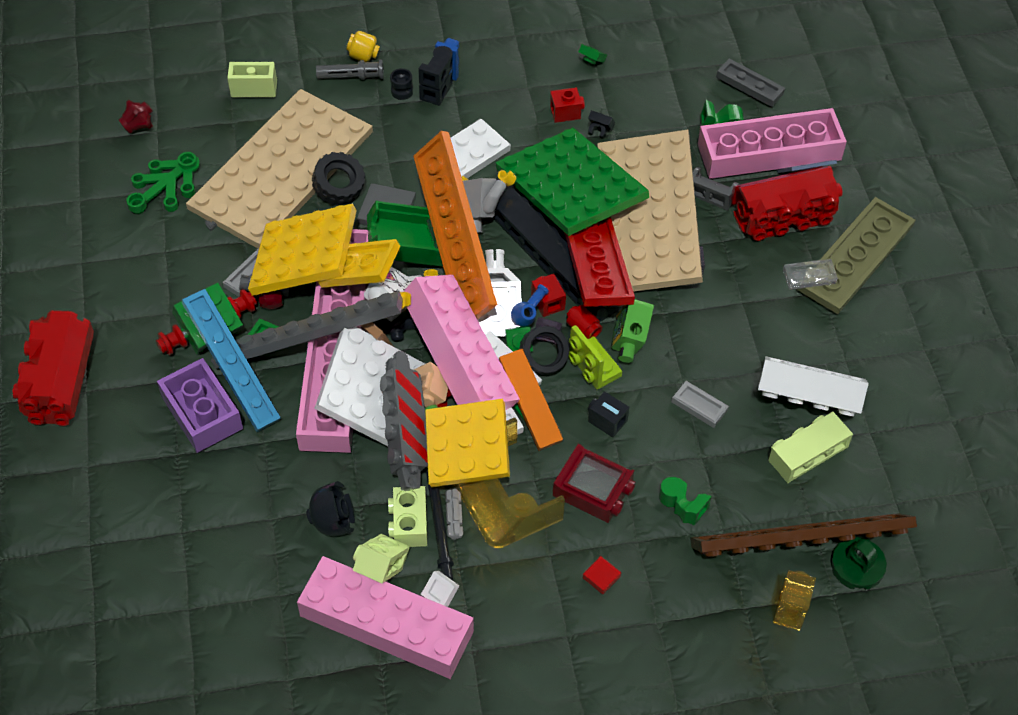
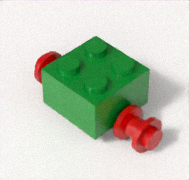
M219 283L206 288L208 295L232 336L240 333L243 327L240 320L241 312L248 310L252 313L255 311L254 305L257 304L254 295L252 296L250 291L246 292L243 289L240 291V297L233 299L230 296L226 297ZM182 301L173 305L172 313L181 330L175 324L172 326V332L167 335L159 332L157 334L159 339L155 341L160 351L172 355L174 347L180 345L185 348L188 346L186 338L197 355L208 350L184 308Z

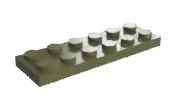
M875 197L798 284L797 290L839 314L911 230L916 220Z

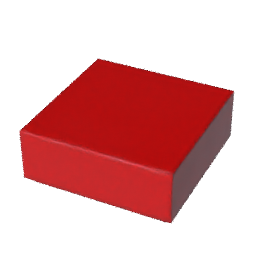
M602 556L583 573V579L601 594H604L621 577V572Z

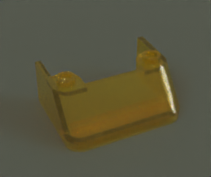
M515 417L506 421L508 446L517 443V419ZM498 478L454 484L461 493V498L484 539L494 548L505 547L563 520L565 499L562 495L538 506L534 498L526 493H518L508 497Z

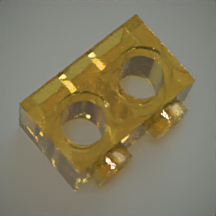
M788 570L780 593L773 621L774 624L798 631L801 630L810 606L815 577H811L802 571L794 572Z

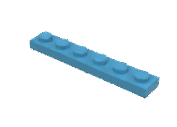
M206 289L182 299L184 308L256 432L280 420L279 414Z

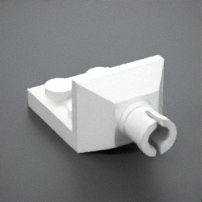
M493 249L485 250L486 265L498 305L479 318L478 322L485 334L491 330L497 337H505L504 329L520 327L512 321L511 310L515 304L521 302V281L508 268H505L504 250L496 249V261H494Z

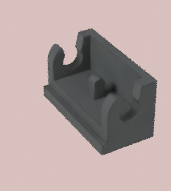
M696 167L693 171L695 197L728 211L732 205L733 186H737L739 183L734 182L731 187L725 186L703 177L699 173L701 168Z

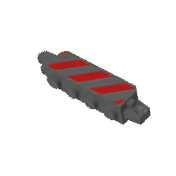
M398 351L394 354L393 358L391 357L386 362V373L381 377L380 390L383 394L382 412L385 415V438L388 442L387 461L390 464L391 474L398 475L401 490L410 491L420 488L421 471L428 466L426 416L421 375L416 370L410 369L408 355L404 351Z

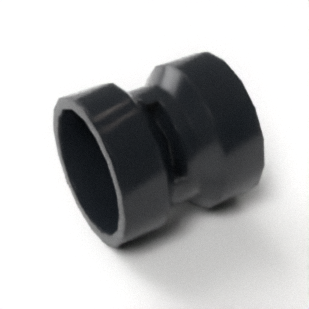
M399 68L390 75L391 94L398 100H406L413 95V78L409 70Z

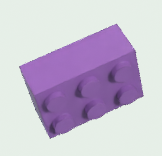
M203 358L157 381L162 399L197 453L243 429L239 411Z

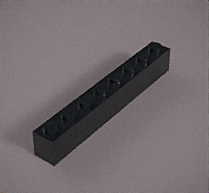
M513 185L506 186L495 208V215L492 218L547 275L555 274L566 295L577 306L584 305L567 241L559 235L554 226H550L544 220L539 211H535L530 206L525 197H521L515 191ZM617 305L585 306L600 322L619 311V306Z

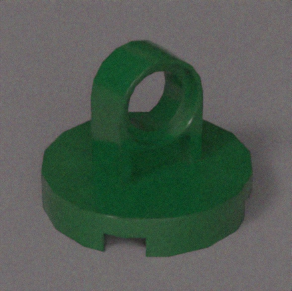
M856 537L854 540L842 541L834 550L831 559L833 575L841 584L850 589L857 587L869 590L880 583L886 572L887 561L883 551L878 545L868 539Z

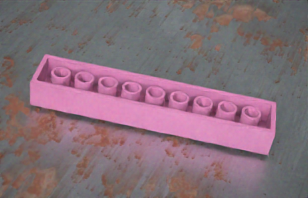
M352 229L349 244L368 242V230ZM316 282L312 315L324 314L337 307H347L360 300H367L364 297V292L369 284L321 288L319 283ZM340 332L308 341L296 430L299 451L351 453L353 428L314 409Z

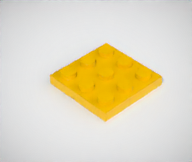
M503 398L425 410L428 476L431 487L510 477L506 412Z

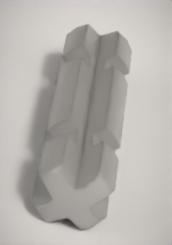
M457 489L447 490L445 493V501L448 502L446 503V522L449 524L447 526V536L452 540H456L463 536V526H460L462 525V505L459 504L461 502V493Z

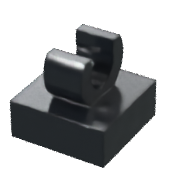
M591 110L588 117L591 122L589 133L593 135L596 128H601L600 137L605 138L607 134L606 129L612 131L615 121L610 116Z

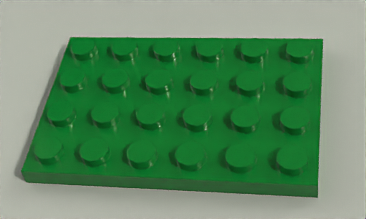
M574 128L564 130L560 134L546 138L540 143L526 147L524 150L496 162L498 171L505 170L507 174L509 171L514 173L516 181L513 185L568 236L649 198V190Z

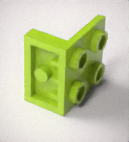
M576 325L571 327L569 359L573 365H577L581 369L588 383H592L598 390L622 377L620 367L594 336L587 339Z

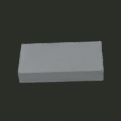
M685 381L672 397L673 404L715 428L729 408L728 405L688 381Z

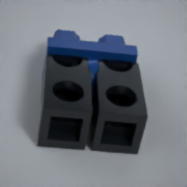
M447 38L444 43L438 41L429 64L422 63L418 68L419 100L438 106L441 105L453 84V80L456 81L459 77V41Z

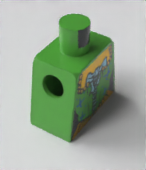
M635 299L634 305H624L616 315L611 347L613 350L619 351L618 359L626 363L633 362L634 355L645 344L654 308L653 304Z

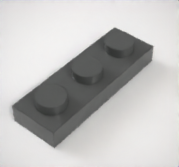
M730 58L717 71V78L771 107L784 95V87Z

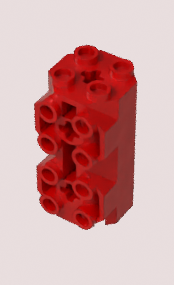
M820 166L733 186L731 201L732 205L737 204V211H733L740 231L752 235L754 240L760 241L764 238L786 234L789 231L788 226L791 224L796 225L801 231L810 227L829 224L833 220L832 216L838 211L839 197H842L843 192L840 183H836L831 166Z
M51 310L46 318L43 316L38 320L30 321L29 341L26 340L24 343V354L29 356V361L19 363L18 383H15L13 386V398L18 399L19 411L28 417V422L34 425L56 424L67 426L70 419L75 417L94 331L88 319L84 318L82 322L77 319L78 314L72 311Z

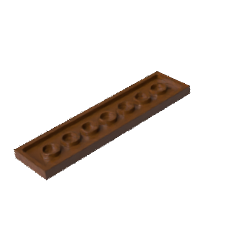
M895 513L690 538L692 548L700 551V554L718 556L722 555L721 550L732 551V553H744L749 551L748 547L759 548V550L775 549V544L795 547L801 546L804 540L805 542H812V544L829 542L828 538L830 537L832 539L839 538V541L854 540L855 534L859 536L865 535L868 538L882 536L881 531L892 532V534L908 533V528L917 527L916 516Z

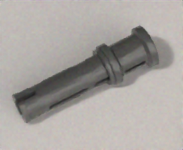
M380 59L378 62L360 60L358 64L317 65L316 76L317 79L359 77L361 80L372 77L384 79L383 59Z

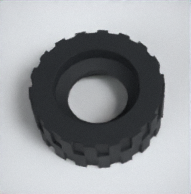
M344 152L325 154L323 158L318 160L312 175V187L315 189L316 195H319L321 200L329 202L328 204H336L337 206L350 204V202H354L364 186V168L350 154L347 155ZM340 169L348 174L350 183L344 188L333 187L327 180L328 173L331 170Z

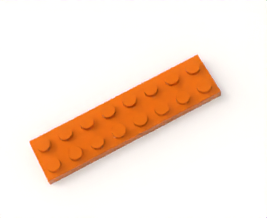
M440 131L413 157L445 275H454L478 320L498 304L449 132Z

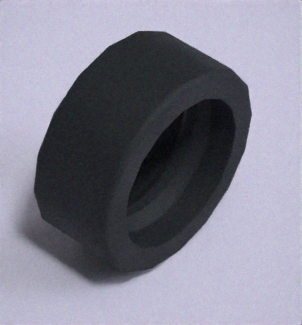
M550 326L537 327L526 333L519 349H523L531 369L540 375L553 373L562 368L568 360L570 351L568 340L564 334ZM538 336H548L557 344V358L549 365L538 364L531 356V344Z

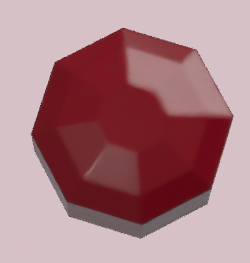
M276 290L259 294L260 307L267 310H275L283 306L282 292Z

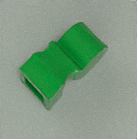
M705 100L700 114L701 126L744 120L743 110L737 105L727 104L718 113H715L714 104L711 101Z
M677 477L664 479L659 493L660 502L667 507H675L674 514L680 516L683 523L695 526L709 509L712 496L698 494L695 500L688 501L686 499L687 483Z

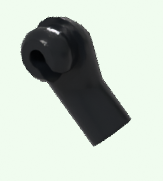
M412 317L401 318L389 327L392 341L402 340L404 338V330L417 329Z

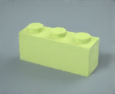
M834 412L826 416L821 415L808 427L798 428L786 440L780 439L775 442L771 447L768 461L784 480L789 483L848 448L853 433Z

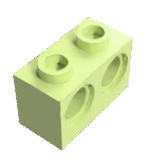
M420 486L419 489L402 491L401 487L393 488V498H388L389 514H394V521L389 522V537L410 547L427 546L425 486ZM406 503L412 504L410 507H403L402 505ZM405 527H412V528H413V529L410 530V531H404V530H402V529L405 528Z
M380 534L357 547L353 556L355 561L353 571L377 582L384 583L402 571L410 546Z

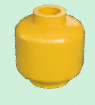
M357 31L355 34H351L346 50L349 51L351 58L369 62L371 58L376 59L380 46L376 45L377 38L375 36Z

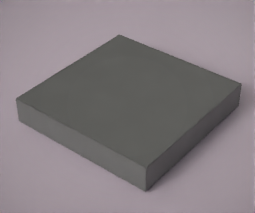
M371 183L357 217L358 224L367 225V214L375 201L413 206L416 192Z

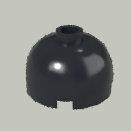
M339 481L318 488L312 494L309 509L306 511L309 523L314 524L315 528L322 534L331 537L345 535L354 530V528H350V523H355L353 504L349 493L343 494L340 488L345 486Z

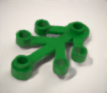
M183 152L178 156L177 160H151L148 163L151 174L136 173L132 175L131 181L136 189L145 187L146 183L156 184L143 194H130L126 199L128 209L134 214L143 213L147 203L166 188V198L163 201L165 210L168 212L176 211L179 207L176 198V179L183 174V184L180 187L182 196L185 198L193 197L196 193L193 184V172L200 166L199 158L192 152ZM163 169H173L169 173H162Z

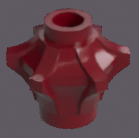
M127 100L125 111L118 120L131 134L134 130L153 127L151 123V113L153 110L145 101L140 103Z

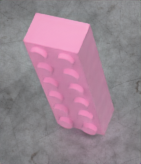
M830 108L700 126L698 147L708 177L711 179L831 160L839 161L842 160L847 141L834 109Z
M454 275L415 277L403 291L411 294V305L406 307L457 405L503 398L505 410L512 408L520 398Z
M322 556L297 601L300 617L448 679H451L474 632L473 617L388 582H377L353 571L351 567Z

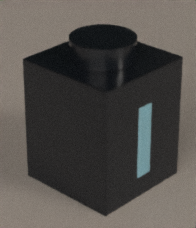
M604 391L599 398L595 397L588 406V422L609 436L614 437L628 421L630 407Z

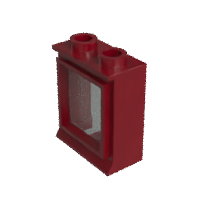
M578 443L553 483V496L609 523L613 515L618 516L624 505L622 500L625 495L630 496L636 485V482L633 481L634 470H629L593 453Z

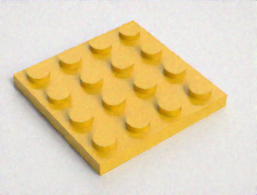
M353 203L266 223L248 287L252 296L342 276L357 211Z

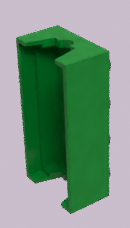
M375 201L367 214L368 242L397 239L400 249L394 261L443 266L427 207Z

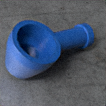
M539 284L537 290L527 302L515 304L511 310L512 321L520 327L531 325L536 319L535 307L548 294L549 290ZM524 309L529 310V317L524 315Z

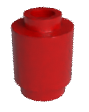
M584 305L574 306L568 311L566 323L570 327L576 325L587 339L593 336L596 338L602 331L603 327L600 325V321Z

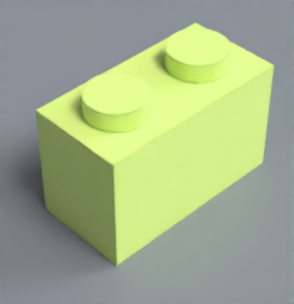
M229 62L228 84L231 97H276L277 76L275 63Z

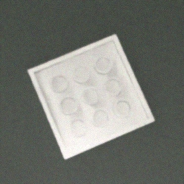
M357 327L344 328L340 331L314 409L388 446L387 439L385 438L386 423L385 415L382 412L383 394L380 390V380L386 373L385 365L387 360L391 357L393 358L394 354L401 350L382 340H376L371 334ZM408 355L410 369L414 370L425 364Z

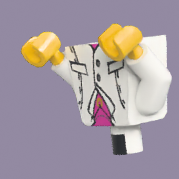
M391 267L384 282L368 283L369 285L364 292V297L370 300L384 293L399 291L403 298L402 313L407 309L406 306L411 305V294L403 291L415 277L422 276H406ZM435 269L425 270L424 277L438 276V271ZM400 314L387 317V319L393 321Z

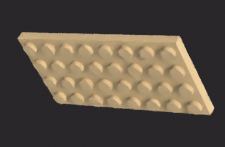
M300 89L186 203L187 209L207 221L216 222L218 227L259 248L266 223L293 217L315 194V189L312 187V175L318 160L323 158L325 154H331V152H344V154L352 155L371 135L373 126ZM337 169L331 170L328 173L327 180L336 172Z
M682 130L598 143V148L649 190L648 199L611 216L633 292L702 283L689 131Z

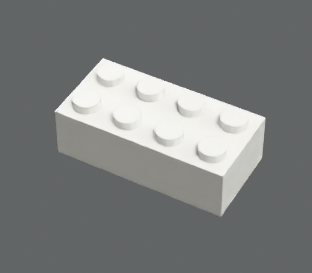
M765 356L758 390H762V395L778 398L779 394L787 396L788 401L792 403L803 404V401L813 402V407L829 410V406L838 408L841 414L854 416L855 412L860 414L862 412L869 383L863 378Z

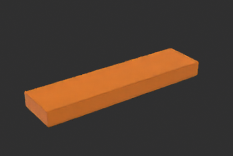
M523 349L500 356L499 361L520 398L517 402L538 451L561 443L563 441L562 435Z

